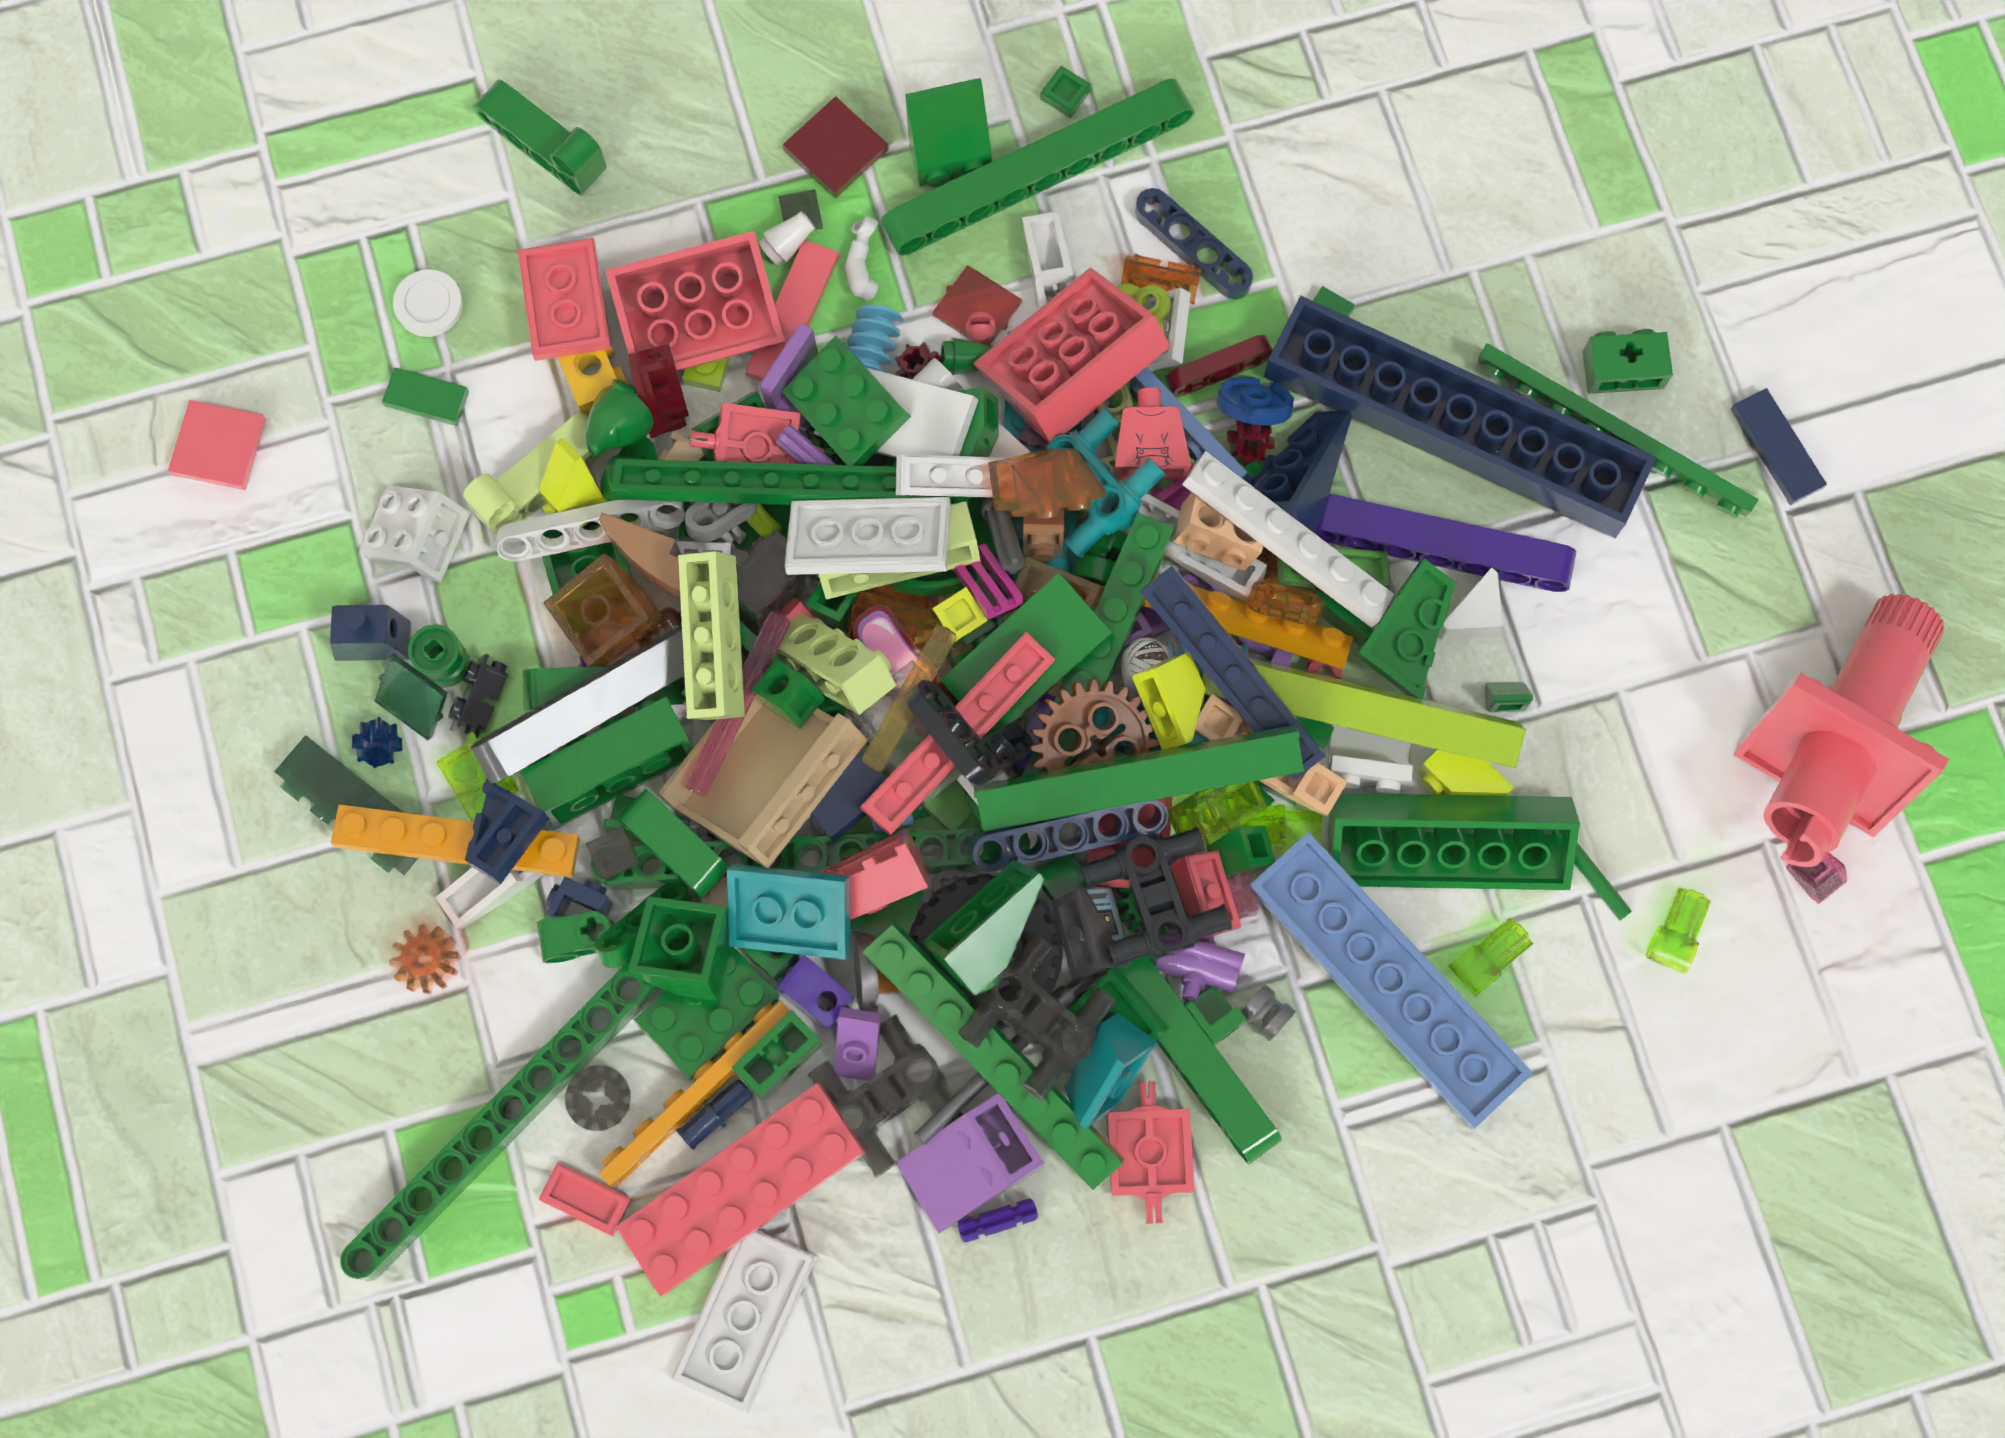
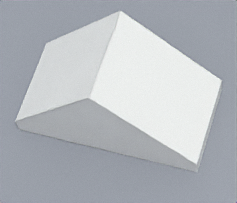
M1491 568L1446 618L1443 628L1439 631L1438 638L1441 640L1497 637L1503 628L1498 572Z

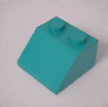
M1119 1013L1105 1022L1100 1019L1095 1023L1086 1037L1090 1042L1085 1052L1081 1051L1073 1059L1068 1068V1072L1072 1075L1064 1089L1079 1124L1085 1129L1121 1104L1157 1043L1156 1040L1149 1037L1148 1034Z

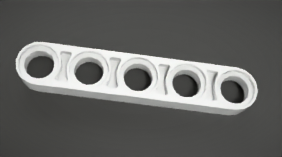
M614 500L508 523L497 531V553L507 561L516 562L612 542L599 521L602 512L616 518L625 513L636 514L639 518L629 523L653 532L672 529L683 523L685 519L684 502ZM663 505H673L677 508L675 512L670 514H663L657 511ZM588 521H594L601 525L595 530H585L581 527L583 523ZM553 529L563 533L560 537L552 539L542 535L545 531ZM510 538H519L525 543L512 547L504 542Z

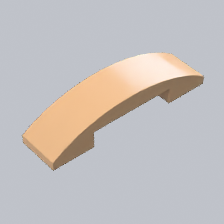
M1211 694L1199 713L1195 733L1207 741L1253 733V730L1235 708ZM1320 763L1315 764L1295 781L1289 775L1259 780L1280 794L1325 817L1329 814L1347 784L1346 780Z

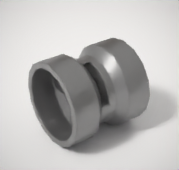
M1265 984L1241 1012L1247 1019L1246 1021L1254 1022L1260 1027V1034L1270 1041L1296 1013V1010L1288 1003L1278 1001L1275 998V991ZM1274 1006L1277 1007L1265 1022L1261 1021Z

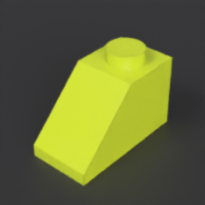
M563 437L555 443L539 487V492L546 505L541 507L544 514L549 515L605 503L582 457ZM588 521V522L583 523V524L581 525V527L585 526L586 524H588V523L591 522V521Z
M1187 652L1165 659L1132 675L1162 750L1191 742L1195 733L1205 686L1200 677L1199 668L1195 664L1192 655Z
M1436 750L1417 772L1422 777L1420 779L1421 784L1432 795L1508 796L1514 789L1488 761L1442 750Z

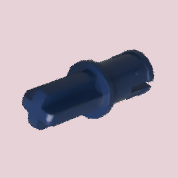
M735 1080L710 1103L704 1101L703 1105L705 1107L682 1127L676 1129V1131L688 1146L694 1150L698 1144L720 1125L723 1128L726 1127L725 1121L752 1099V1092L741 1080Z

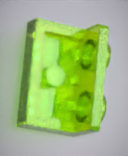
M474 732L466 735L469 740L467 743L435 762L471 821H474L476 813H482L486 797L482 788L488 778L470 749L479 740ZM511 776L495 782L513 794L519 791Z

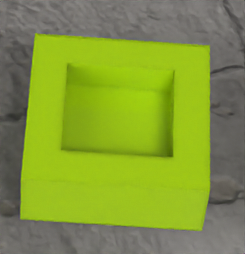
M730 357L685 369L682 377L683 383L689 386L721 392Z

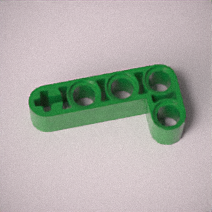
M498 79L473 105L476 114L488 126L578 195H582L607 169L599 144L586 131L575 127L572 132H569L503 80Z
M606 667L535 668L522 670L524 710L536 708ZM683 676L630 707L638 706L642 702L655 697L659 700L667 697L670 705H684V699L681 694L683 691Z

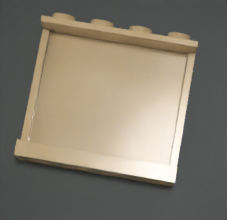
M756 669L743 685L745 717L716 719L658 794L680 815L768 869L868 740L848 718L839 713L834 718L817 708L801 729L775 714L751 690L764 675L759 669Z

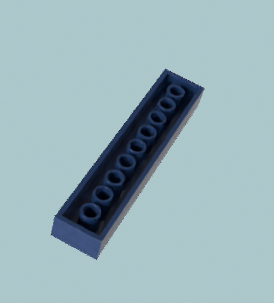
M1301 295L1268 359L1264 378L1336 411L1350 410L1352 418L1615 539L1626 525L1657 458Z

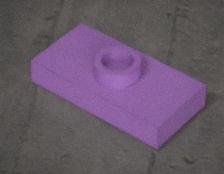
M845 1007L840 1008L833 1076L874 1082L881 1013Z

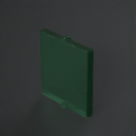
M393 653L388 658L384 673L378 677L380 685L374 702L428 741L433 737L438 721L444 717L441 712L448 692Z

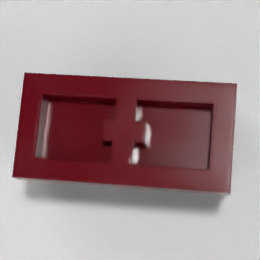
M666 344L628 354L630 370L638 397L645 403L652 415L653 427L649 433L650 439L687 426L684 417L689 416L670 345Z

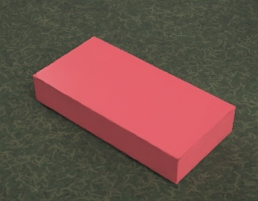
M558 1162L538 1199L614 1237L617 1231L616 1226L621 1223L632 1201L631 1198Z

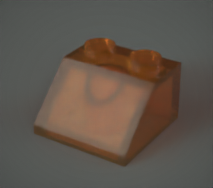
M602 554L543 602L588 667H607L665 620L645 590L606 554Z

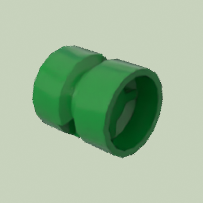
M1119 530L1110 535L1105 533L1082 558L1077 557L1071 574V580L1077 582V585L1085 590L1102 595L1128 535Z
M438 624L426 625L417 630L410 639L408 645L409 659L428 683L435 687L448 688L457 685L463 680L465 671L470 663V657L453 631L446 626Z

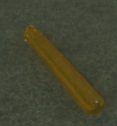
M937 625L932 631L862 757V762L870 769L880 772L885 768L914 716L906 704L905 695L921 680L931 682L934 680L956 640V634L951 629Z

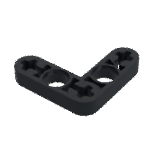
M921 680L905 695V701L910 711L962 775L973 784L983 785L1018 764L1032 752V750L1028 749V745L1033 744L1032 738L1024 728L1015 723H1009L980 739L945 694L931 681Z

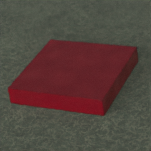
M836 96L782 144L783 150L835 199L889 150L888 143Z

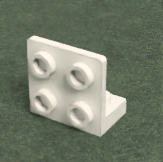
M389 485L379 501L378 509L364 536L359 554L369 559L405 564L431 581L442 582L471 512L441 492Z

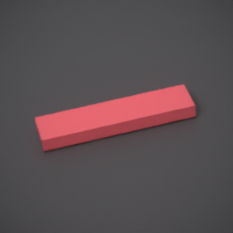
M804 240L775 303L785 343L755 350L745 370L746 376L762 381L798 325L803 323L808 327L810 326L839 260V252Z

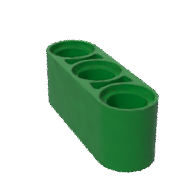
M644 789L617 817L618 821L700 898H703L727 873L729 866L647 789Z

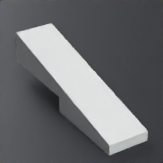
M1146 493L1141 498L1143 503L1139 508V513L1170 525L1176 530L1180 511ZM1174 533L1165 554L1167 557L1224 592L1230 598L1245 603L1250 602L1265 577L1267 568L1265 563L1255 559L1245 571L1231 568L1223 562L1203 554L1194 553L1188 548L1174 543Z

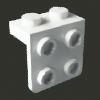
M1332 724L1334 730L1330 738L1327 769L1347 781L1344 788L1355 789L1365 786L1376 788V791L1387 794H1397L1400 791H1406L1412 781L1413 766L1408 765L1411 743Z

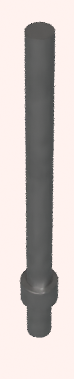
M1096 974L1081 979H1073L1066 986L1060 985L1049 996L1050 1002L1010 1041L1022 1052L1061 1013H1067L1068 1009L1077 1001V997L1097 979ZM977 1072L914 1133L918 1141L926 1146L989 1082Z

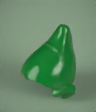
M614 379L612 385L603 388L594 399L586 425V445L592 455L597 456L608 449L621 448L645 439L652 430V415L645 403L635 395L636 390L631 385H626L622 381Z

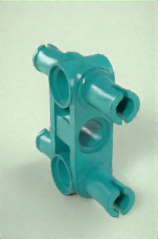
M1104 407L1080 432L1075 430L1069 435L1062 434L1053 438L1047 446L1046 457L1044 458L1048 459L1047 496L1060 483L1066 484L1089 510L1087 512L1089 517L1070 536L1064 539L1067 546L1080 558L1105 533L1110 535L1111 533L1114 534L1117 530L1129 529L1143 503L1141 498L1162 477L1167 475L1155 461L1148 457L1125 482L1123 480L1119 481L1096 456L1098 452L1096 448L1121 425ZM1073 454L1072 458L1067 461L1068 457ZM1027 498V499H1044V498ZM1119 502L1116 510L1111 513L1113 506Z

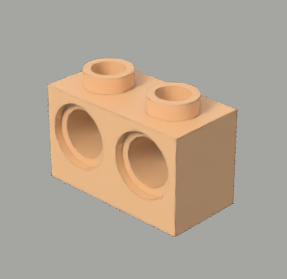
M1193 492L1182 503L1174 543L1184 546L1194 553L1203 554L1223 562L1228 567L1238 568L1243 571L1262 553V544Z

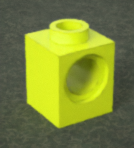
M967 587L932 608V612L953 644L988 621Z

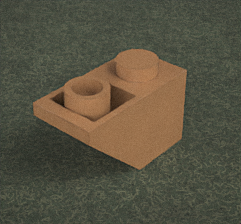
M1024 499L1023 556H1031L1032 560L1041 562L1052 561L1055 557H1062L1064 500Z

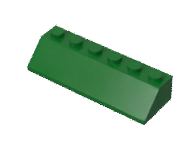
M1341 793L1329 813V854L1360 887L1570 890L1580 822L1572 797ZM1553 829L1562 830L1561 845L1552 835Z

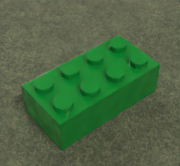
M656 697L648 699L637 706V712L625 718H622V716L613 717L600 726L601 730L588 737L582 734L564 744V749L552 755L548 753L529 764V767L521 770L539 809L544 811L550 818L548 822L554 829L614 800L616 794L624 795L680 766L693 747L667 697L660 700Z

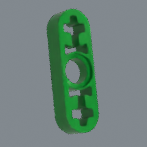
M683 883L664 885L650 895V897L692 902L687 886ZM647 898L596 940L595 949L604 967L617 968L631 961Z

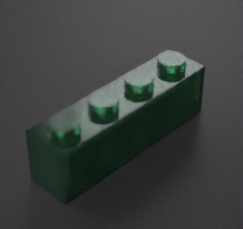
M306 735L274 771L284 780L279 787L298 802L303 796L314 804L309 811L327 825L333 820L335 821L338 805L403 812ZM374 853L370 858L388 874L395 868L403 875L418 860V858L381 853Z

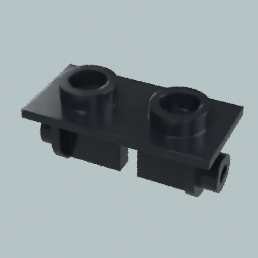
M488 654L478 658L477 662L471 660L462 682L468 684L463 697L457 696L448 713V718L453 720L450 731L453 732L459 729L460 726L466 727L464 734L475 739H479L480 734L486 732L495 707L482 702V698L486 696L493 700H498L508 678L506 673L507 665L498 661H493L491 666L486 664L489 658Z

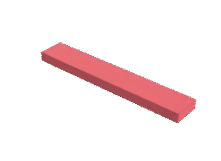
M1025 632L955 708L980 739H982L1056 659L1032 636ZM929 734L860 808L888 835H891L951 772L955 765Z

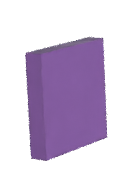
M803 323L798 325L760 382L766 409H775L784 395L782 390L818 354L814 330Z

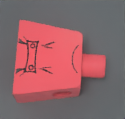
M1148 387L1138 390V407H1126L1123 409L1114 475L1118 480H1127L1148 457L1155 461L1167 474L1161 479H1186L1189 474L1191 462L1180 410L1175 406L1161 407V390L1158 388Z

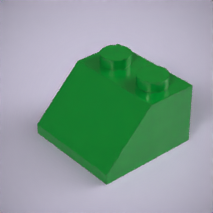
M647 896L628 969L629 975L678 996L717 1001L730 950L727 907Z

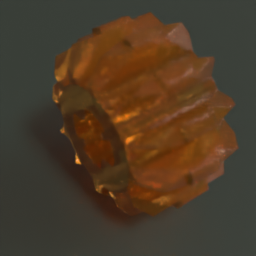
M419 925L417 937L409 930L404 931L403 936L408 942L405 945L395 942L392 946L393 949L401 953V956H396L389 960L392 967L400 968L395 973L394 978L398 982L407 980L406 989L411 992H415L421 985L423 993L431 994L433 982L442 989L446 988L447 982L443 976L446 973L450 976H456L458 970L450 966L449 963L457 962L461 959L460 953L450 951L456 944L455 939L451 936L443 938L444 930L438 926L430 933L426 925ZM422 953L426 956L429 954L433 958L429 965L418 962V958Z

